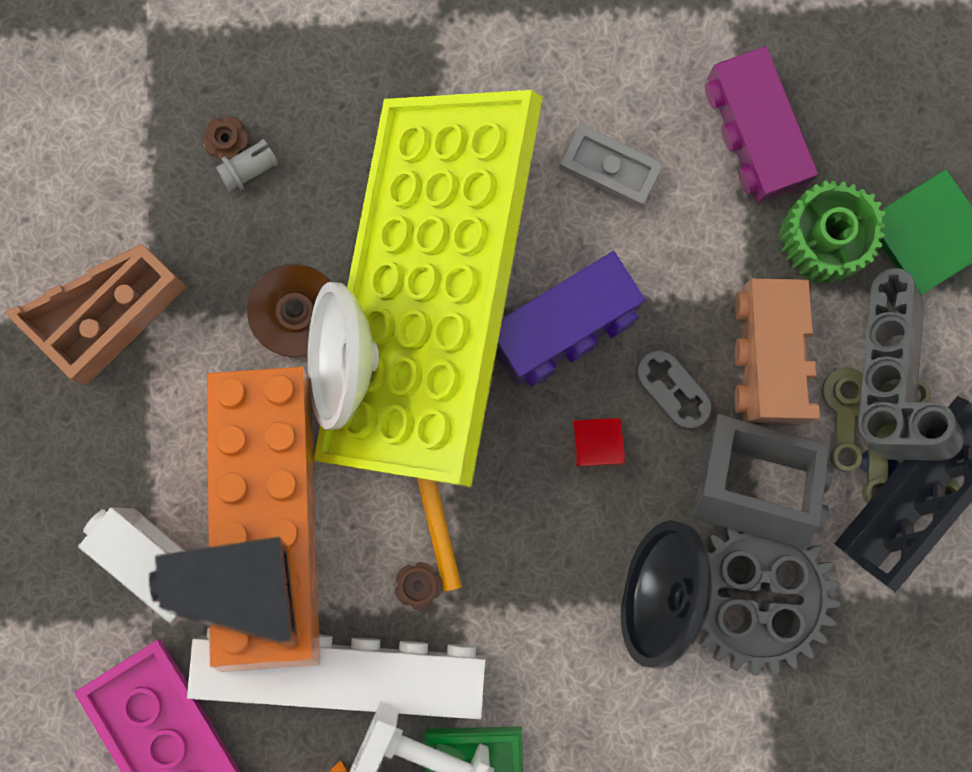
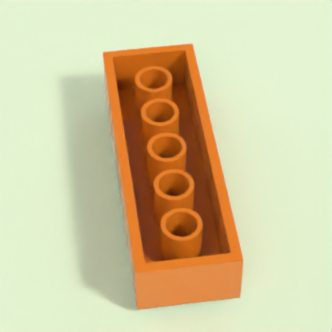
M304 367L207 373L209 547L280 537L287 544L299 647L287 648L209 625L210 667L221 672L320 665L312 403L309 391V378Z

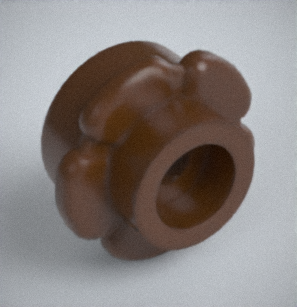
M227 116L223 120L216 118L209 122L205 128L204 148L209 155L217 156L220 160L223 157L229 160L246 150L248 146L249 135L243 130L242 122L235 117ZM229 135V141L223 142L221 140L222 136Z
M418 562L415 566L406 565L399 571L396 577L398 586L395 589L397 598L402 604H410L416 610L430 607L433 604V599L438 598L441 594L442 581L440 577H436L435 569L427 563ZM416 581L422 582L423 588L421 590L414 588Z

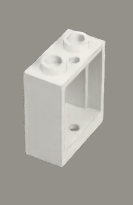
M110 507L107 512L104 509L97 512L85 526L83 532L87 536L78 547L169 623L186 619L172 615L159 608V602H153L149 589V573L156 571L155 555L186 550L136 509Z

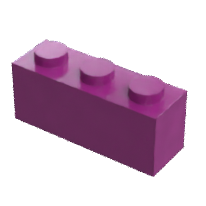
M767 46L714 64L707 78L708 82L705 83V93L711 108L714 110L719 108L725 123L721 127L723 140L730 152L736 150L742 166L738 169L739 180L745 193H753L756 203L759 204L808 186L818 176V172Z

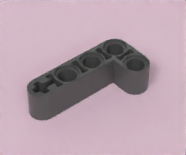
M898 268L887 269L878 274L871 287L859 430L873 451L882 458L894 460L950 459L957 455L963 446V431L951 410L945 405L935 402H917L924 299L910 273ZM895 302H896V307H897L899 313L896 312V310H895V308L893 307L892 303H895ZM897 335L904 336L897 345L885 346V343L891 337ZM892 379L900 380L899 385L892 391L881 392L882 386L887 381ZM887 424L897 425L892 435L887 438H876L881 427ZM939 424L948 425L947 431L941 437L936 439L925 438L931 427Z

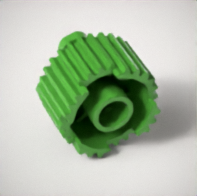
M825 180L820 185L815 184L810 190H807L787 211L788 215L783 219L779 232L780 242L785 243L781 250L788 253V256L785 258L786 261L792 260L791 268H799V275H803L806 280L815 283H822L827 280L828 283H832L835 280L840 282L845 278H850L870 264L878 254L876 251L882 247V243L879 241L885 237V234L880 232V230L885 227V223H882V217L886 213L879 210V207L882 205L881 202H874L876 195L874 193L868 195L864 189L856 191V185L854 184L846 187V182L843 181L837 186L835 181L828 183ZM831 227H834L839 235L835 239L830 237L826 228L829 230Z

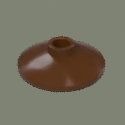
M286 264L265 273L252 288L247 304L249 326L256 339L264 347L276 354L287 357L307 356L314 304L321 288L326 283L332 281L321 271L302 264ZM299 300L303 304L302 311L298 314L288 313L285 309L287 302Z

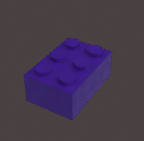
M612 251L503 317L496 353L517 387L527 381L532 388L555 374L554 370L557 369L555 364L565 357L568 358L570 363H573L595 349L594 346L599 343L596 338L607 332L610 339H613L635 324L634 321L640 318L637 312L645 302V298L616 252Z

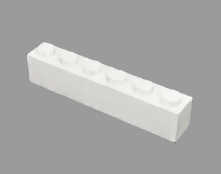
M209 628L207 636L201 635L192 639L188 699L376 712L380 702L398 709V714L481 719L485 655H476L475 646L449 644L447 645V653L428 651V643L400 641L399 649L380 648L379 639L352 638L351 646L332 645V636L319 635L320 665L221 672L210 667Z

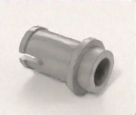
M264 139L229 160L226 157L221 158L223 163L215 168L229 191L238 188L240 191L243 190L244 183L268 169L278 166L270 147L267 148L268 144Z

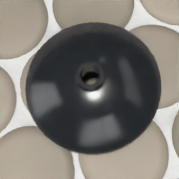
M669 520L655 526L639 544L629 566L621 603V628L627 651L632 659L643 667L664 669L684 656L696 641L709 611L712 594L710 560L699 534L688 524Z

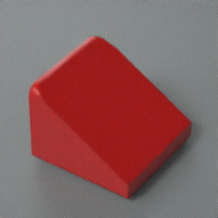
M620 418L573 420L576 467L625 464Z

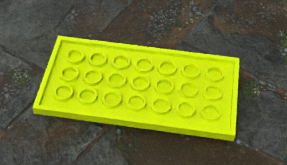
M519 90L384 99L347 288L356 297L368 320L372 342H375L378 346L379 361L376 371L371 373L368 390L353 417L338 430H327L320 426L313 461L471 487L543 96L535 91Z

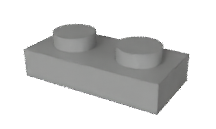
M580 123L560 163L559 169L642 209L664 163Z

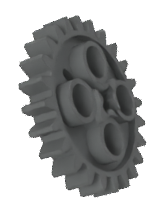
M724 527L726 539L723 541L714 534H709L707 539L712 550L710 552L707 551L711 566L712 594L709 611L702 627L705 633L700 638L698 644L706 648L716 643L717 646L712 658L718 662L722 661L730 653V668L735 671H739L745 660H747L749 672L756 676L760 673L762 663L766 664L767 669L773 675L779 674L780 660H783L789 668L797 669L798 664L795 654L798 652L813 659L815 656L809 643L813 640L827 644L828 640L819 630L822 625L836 626L837 622L826 615L827 608L840 607L841 602L835 599L828 598L827 591L840 586L839 582L825 580L823 575L834 566L833 563H817L815 560L821 553L822 546L813 545L807 549H802L748 533H738L737 530ZM736 556H742L749 565L748 576L739 583H734L727 572L729 562ZM789 561L796 570V577L790 586L783 588L778 584L775 573L777 567L782 562ZM762 583V589L767 592L800 595L802 602L800 604L762 601L759 609V604L756 601L744 598L721 597L718 594V590L724 587L758 591ZM738 604L745 612V620L739 629L729 631L723 621L724 612L728 607ZM786 609L792 617L791 629L784 635H777L772 628L773 616L776 612Z

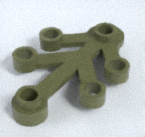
M840 368L833 371L827 376L822 387V395L826 405L836 412L835 447L830 452V463L836 470L841 472L853 471L862 462V453L854 445L856 417L859 419L863 374L853 368ZM919 380L918 389L921 392L919 402H929L931 390L924 381ZM844 382L850 383L855 389L852 399L844 398L840 392L841 385ZM884 384L881 392L892 391L899 384ZM887 424L881 427L876 438H887L892 435L897 425ZM869 444L867 482L862 489V496L866 503L872 499V487L875 484L883 485L888 479V459L877 455ZM843 448L848 449L853 455V461L849 466H844L839 461L838 455ZM952 479L945 488L954 493L961 486Z

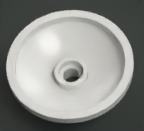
M329 282L321 288L312 312L308 339V378L311 403L318 423L324 429L338 430L353 417L369 387L371 373L376 371L378 366L379 351L377 344L372 342L368 320L354 294L342 283Z

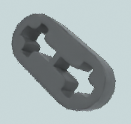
M661 350L652 351L642 358L636 369L637 381L670 422L684 430L695 429L704 424L711 412L710 399L678 360L670 353ZM650 361L655 365H660L662 362L668 365L669 370L666 371L665 376L674 386L672 389L669 390L660 380H656L653 383L648 381L646 376L651 370L647 364ZM678 391L687 401L693 398L699 401L700 405L695 409L699 415L696 420L691 416L682 419L677 412L682 406L673 395L674 392Z

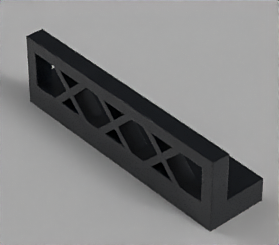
M959 396L948 406L964 435L963 446L957 455L946 460H903L834 543L860 568L895 593L972 502V403ZM939 424L931 427L925 438L936 439L941 437L947 431L948 425ZM964 476V483L957 492L945 495V487L950 481ZM933 513V520L926 529L914 533V525L920 517ZM901 550V559L888 574L879 568L890 553Z

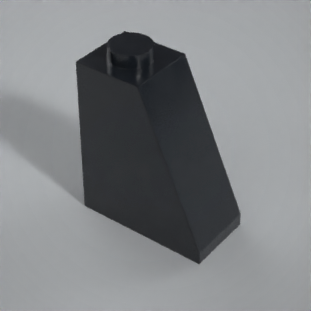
M280 537L155 555L156 571L149 573V589L153 602H159V608L175 616L283 647H299L288 546Z

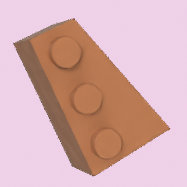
M143 244L135 246L87 270V274L63 286L57 285L45 291V295L23 306L17 305L4 313L71 380L88 385L187 288Z
M751 278L743 286V292H737L735 300L736 319L743 320V338H737L735 344L736 366H743V385H737L735 389L736 413H743V421L756 425L799 426L820 419L819 404H809L808 379H815L817 376L816 363L808 361V337L813 335L809 280Z

